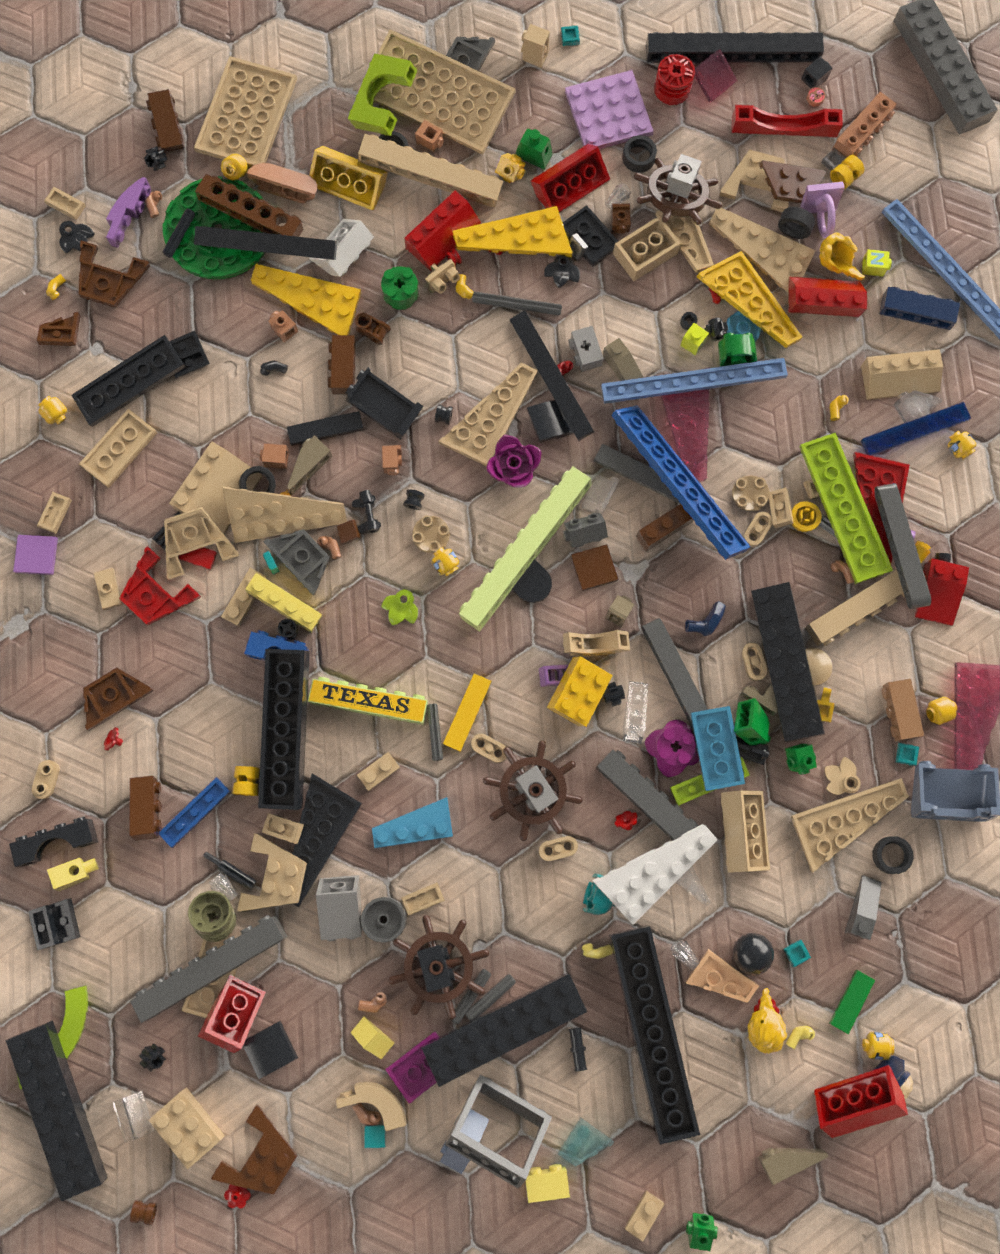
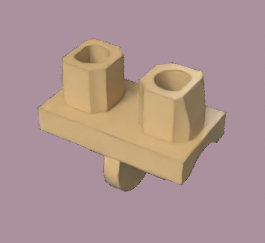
M451 259L439 267L435 264L431 265L432 272L425 278L429 285V290L432 293L436 291L439 294L446 290V282L450 280L452 283H456L460 280L459 273Z

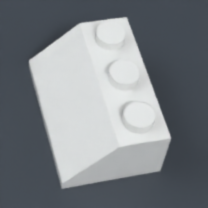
M343 219L325 239L337 241L336 260L310 258V260L330 275L340 277L348 271L351 263L359 258L362 250L370 245V241L374 236L361 220Z

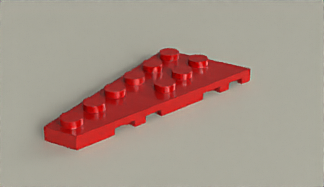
M854 452L853 458L857 485L891 564L893 556L876 502L874 489L877 486L895 483L903 503L910 465Z

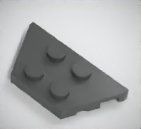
M456 37L446 56L479 71L495 44V38Z
M304 529L263 541L314 596L330 559L324 550Z

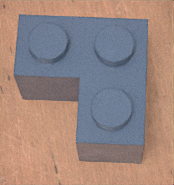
M470 1109L460 1132L480 1142L489 1119ZM445 1141L440 1150L443 1153L440 1162L462 1174L470 1160L447 1147Z

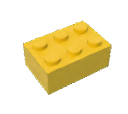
M581 656L573 657L547 708L577 726L587 727L613 675Z

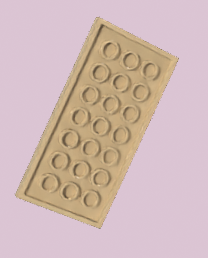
M390 29L377 54L410 60L417 69V73L411 87L399 84L385 85L377 92L373 102L420 125L426 120L442 129L443 136L484 154L516 92L515 88Z

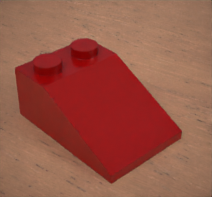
M932 558L924 564L923 569L931 596V605L916 608L915 618L953 626L966 588L969 567Z
M229 975L210 1009L198 1037L232 1053L238 1052L244 1045L266 992Z

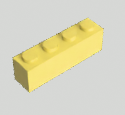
M255 573L245 588L247 593L288 619L293 620L310 633H312L322 618L321 613Z

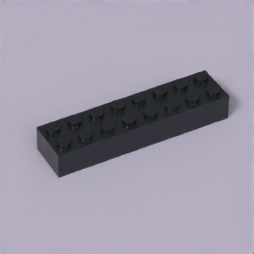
M790 582L752 590L751 593L785 742L788 743L825 735Z
M265 650L258 808L299 810L303 808L310 651Z
M565 973L422 1045L421 1048L438 1087L571 1021L586 1013L587 1010L570 974Z
M53 1020L5 1040L61 1202L102 1185L108 1176Z

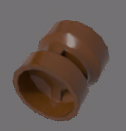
M135 1200L130 1214V1222L139 1223L141 1221L145 1225L152 1226L157 1212V1203L150 1202L144 1204L143 1201Z

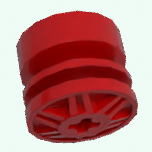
M672 54L660 62L654 84V92L662 103L678 105L689 97L695 76V67L692 61L686 56Z

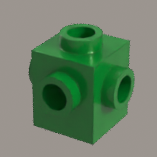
M800 743L785 748L786 762L790 771L798 772V774L802 775L810 773L811 769L817 768L816 754L812 744Z
M692 1213L691 1221H687L686 1225L689 1248L711 1251L713 1239L716 1240L718 1234V1227L714 1225L713 1216Z

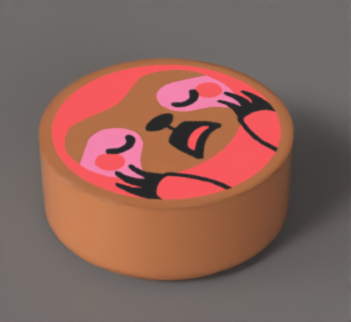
M819 87L811 88L806 97L807 102L814 107L820 106L825 99V92Z

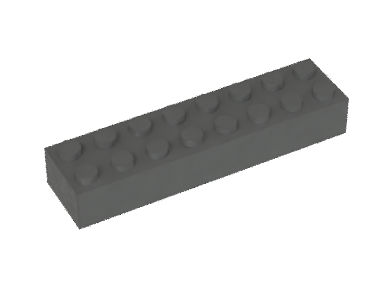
M916 0L900 7L894 18V23L958 134H963L990 122L998 109L935 1Z

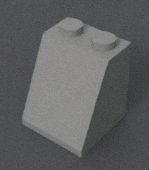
M359 875L320 878L316 901L321 940L335 941L340 938L356 939L361 937L362 912Z

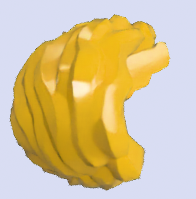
M836 232L822 241L819 255L822 266L837 274L844 273L846 276H851L859 281L865 278V275H862L852 264L854 252L858 250L850 237Z
M768 988L762 990V997L760 998V1010L752 1013L747 1030L748 1039L753 1047L757 1048L760 1052L770 1054L782 1049L787 1033L781 1016L773 1008L769 995L770 991Z

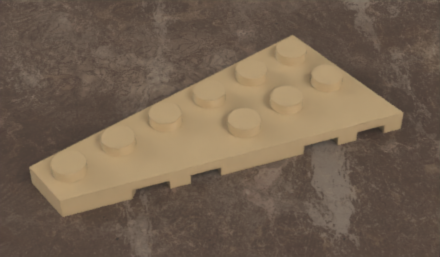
M723 208L715 210L709 223L720 235L728 238L738 251L741 250L746 255V258L766 276L769 275L776 281L775 284L785 289L788 295V278L790 276L803 277L816 251Z
M223 486L235 543L347 522L344 503L312 500L303 497L297 498L288 495L233 489Z
M902 778L791 816L811 873L815 872L836 853L844 849L869 827L909 797Z

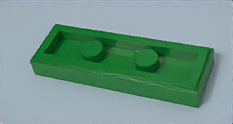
M855 970L829 1024L849 1035L875 979L859 970Z

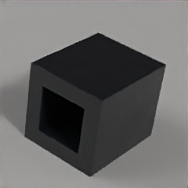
M820 56L805 68L801 80L810 88L819 87L829 78L832 67Z

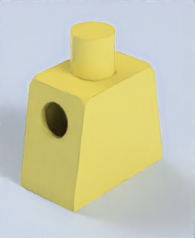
M77 858L48 869L47 872L53 889L62 891L90 879L88 873L98 870L99 867L95 858L86 862L81 858ZM79 868V873L74 876V870Z

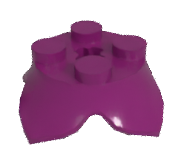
M504 434L496 444L495 456L490 458L487 463V472L494 479L504 482L511 487H526L532 481L533 472L540 464L541 450L534 445L523 446L515 437ZM514 461L515 464L518 463L517 467H511V462Z
M680 719L672 720L663 729L653 731L644 741L647 752L657 759V767L666 777L679 775L685 767L694 765L699 761L696 740L688 724ZM675 742L680 746V749L676 752L670 747Z

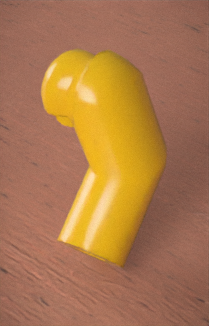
M61 274L48 283L46 294L52 300L59 297L56 289L66 282V279Z
M459 274L460 280L456 283V292L462 298L469 300L474 292L465 285L466 275Z
M839 395L830 403L831 421L840 420L839 410L849 402L846 395Z

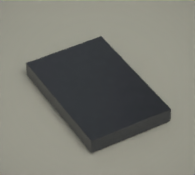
M587 205L563 222L569 241L572 235L578 234L587 244L588 248L583 257L592 267L613 253L615 243L618 240Z

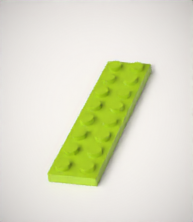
M836 433L800 444L799 448L855 584L892 572V566Z

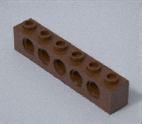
M205 174L195 190L199 201L263 233L300 237L304 230L302 222L297 216L289 215L281 208L269 205L263 199L258 200L249 192H242L233 184L222 182L217 176Z

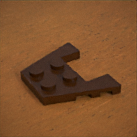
M81 241L79 296L116 308L148 270L150 263L149 261L133 257L127 273L94 264L93 261L98 251L97 245Z
M256 1104L246 1123L262 1132L263 1136L241 1171L222 1160L211 1179L274 1195L298 1155L283 1135L275 1128L273 1122L265 1115L262 1108Z

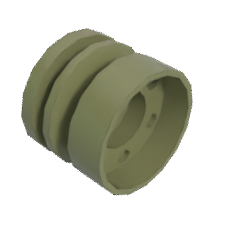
M218 891L200 893L192 900L188 910L191 925L197 934L206 941H221L227 938L236 926L237 917L230 901L224 894Z

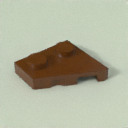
M74 312V316L66 319L60 317L53 322L39 325L37 343L39 345L76 346L81 317L79 312Z

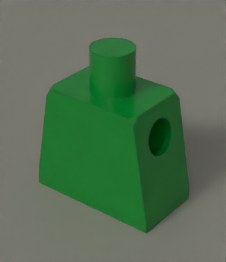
M526 129L518 144L515 155L545 170L553 155L550 139L540 134V131L537 129Z
M756 698L738 702L734 732L751 746L769 743L771 740L768 734L770 721Z

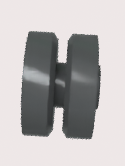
M390 897L373 899L366 905L361 916L362 929L365 934L372 940L383 943L392 941L401 935L407 922L406 911L402 904ZM381 916H386V917H387V922H386V923H384V924L381 923V922H382V920H380V917H381Z

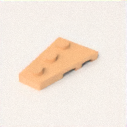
M709 949L685 981L686 984L695 985L747 1003L759 987L757 983Z

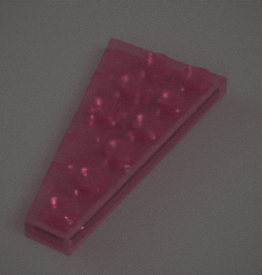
M710 389L663 395L661 399L679 458L699 482L706 481Z
M956 662L954 663V702L957 705L956 717L954 719V769L974 770L978 768V765H982L983 755L986 746L989 744V737L1000 711V665Z

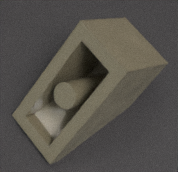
M617 595L605 619L622 627L635 604L631 603L632 600L630 598Z

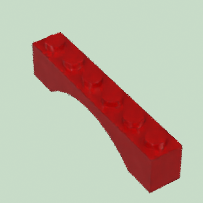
M735 105L732 114L731 133L837 138L843 126V109H822L801 115H779L763 111L754 105Z

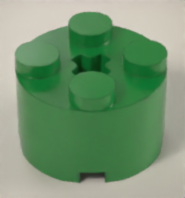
M398 266L387 269L384 272L381 280L384 301L396 310H406L413 306V303L419 297L418 280L413 270L409 267Z
M727 333L718 343L720 367L757 362L755 340L752 333L735 335Z

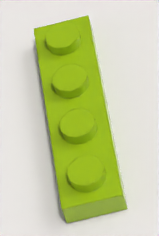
M740 757L743 775L745 778L750 774L747 770L743 758ZM702 774L669 787L678 806L714 791H705Z

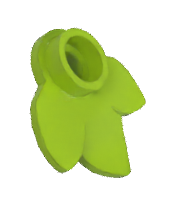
M403 589L398 591L396 595H389L382 603L381 607L389 610L388 618L391 625L402 622L404 618L414 624L418 617V608L413 603L414 596L409 590ZM403 595L407 597L406 603L401 601Z

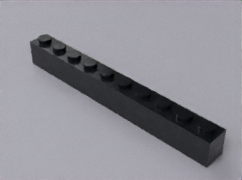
M654 32L648 33L646 40V63H660L665 57L672 54L686 56L692 63L814 62L820 56L822 57L824 53L823 33Z

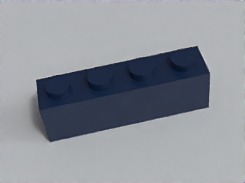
M888 287L882 296L879 314L951 330L957 323L960 303L954 302L952 299L937 298L934 295L919 294L916 291L901 290L899 287Z

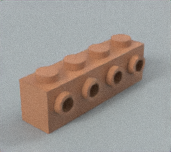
M879 92L836 140L833 149L835 148L845 158L849 155L858 157L863 150L862 147L870 144L874 138V133L878 134L884 127L883 123L885 121L889 122L892 119L897 104L882 92Z

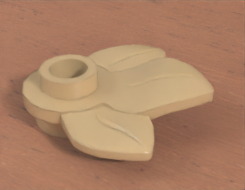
M843 757L840 766L831 765L824 768L825 776L830 781L826 789L830 793L840 795L844 792L855 793L859 790L861 783L856 776L857 769L850 759ZM848 780L852 781V787L847 785Z

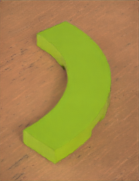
M87 985L64 991L66 999L65 1016L58 1036L66 1059L69 1058L77 1046L85 1027L86 1013L88 1011ZM18 1078L19 1087H20V1090H21L22 1087H21V1084H20V1081H19V1078Z

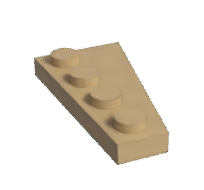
M656 211L655 215L656 217L660 216L662 218L664 213L661 211ZM671 216L666 224L681 243L679 250L695 273L713 266L714 264L700 226L696 225L690 216Z

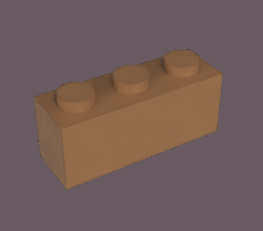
M911 678L884 684L882 696L887 702L886 714L891 720L892 726L890 731L892 737H895V742L924 736Z

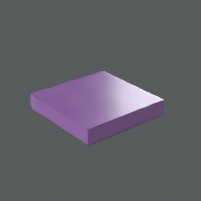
M18 535L13 572L54 575L58 538Z

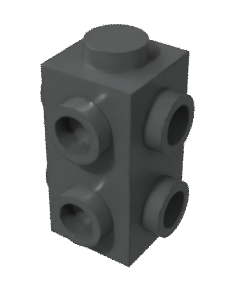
M592 513L587 517L572 519L564 523L565 531H563V536L566 542L569 541L572 548L608 538L606 522L601 513Z

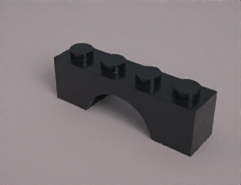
M80 817L74 819V823L69 825L61 823L55 825L54 829L47 831V829L34 832L35 836L32 837L25 835L15 838L16 842L9 844L14 866L24 867L40 862L46 846L57 839H64L73 848L79 849L98 843L93 820Z

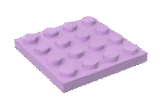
M632 70L565 87V94L583 146L591 144L602 149L625 143L633 136L653 135V128Z

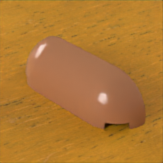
M259 163L252 166L247 172L249 180L252 179L258 185L257 188L259 190L298 203H306L314 199L317 192V183L312 177L274 164Z

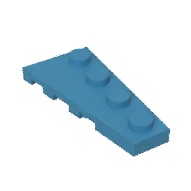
M448 797L372 828L374 848L453 837Z

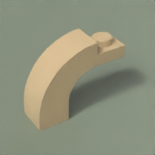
M621 630L600 634L564 633V652L569 653L570 656H598L630 651L629 634L627 631Z
M359 1082L354 1085V1093H352V1090L341 1092L340 1096L336 1099L337 1109L361 1102L374 1105L382 1115L385 1131L403 1127L407 1124L401 1102L391 1090L383 1085L373 1082Z

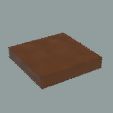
M607 544L571 554L582 591L618 581Z

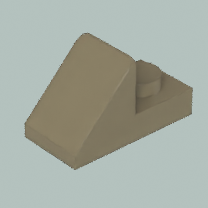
M772 684L766 687L762 695L753 686H746L739 694L746 700L756 698L765 712L770 715L777 713L778 708Z

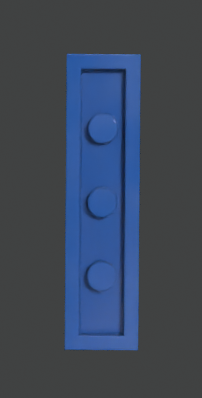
M216 777L159 832V835L173 848L231 791Z

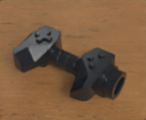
M370 490L359 492V499L352 501L353 508L365 509L367 521L357 526L360 534L378 532L381 523L374 519L372 508L375 506V496L371 494Z

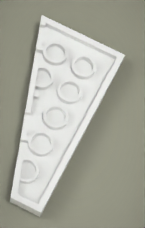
M702 824L682 834L681 837L664 843L662 847L656 850L653 849L627 862L626 865L613 869L607 875L592 881L625 918L634 925L718 839Z

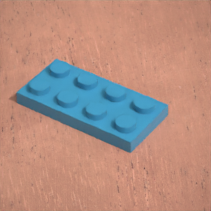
M730 706L690 713L705 791L745 784Z

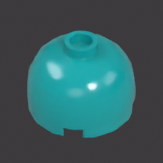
M595 873L592 877L596 879L603 877V875ZM594 882L588 883L583 899V904H586V908H583L584 912L593 915H603L610 911L612 906L615 907Z

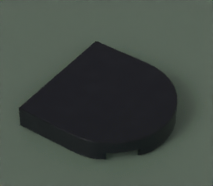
M534 559L514 585L512 591L525 602H541L550 594L552 588L551 576Z

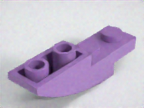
M144 177L126 189L115 202L106 218L110 225L106 238L113 247L118 248L120 242L124 240V232L131 223V217L138 219L140 213L144 210L145 200L151 193V187Z

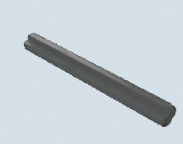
M474 292L472 296L474 303L552 315H560L562 311L561 304L482 292Z

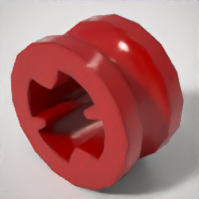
M455 248L452 249L451 253H446L447 259H451L455 267L457 263H462L460 255Z

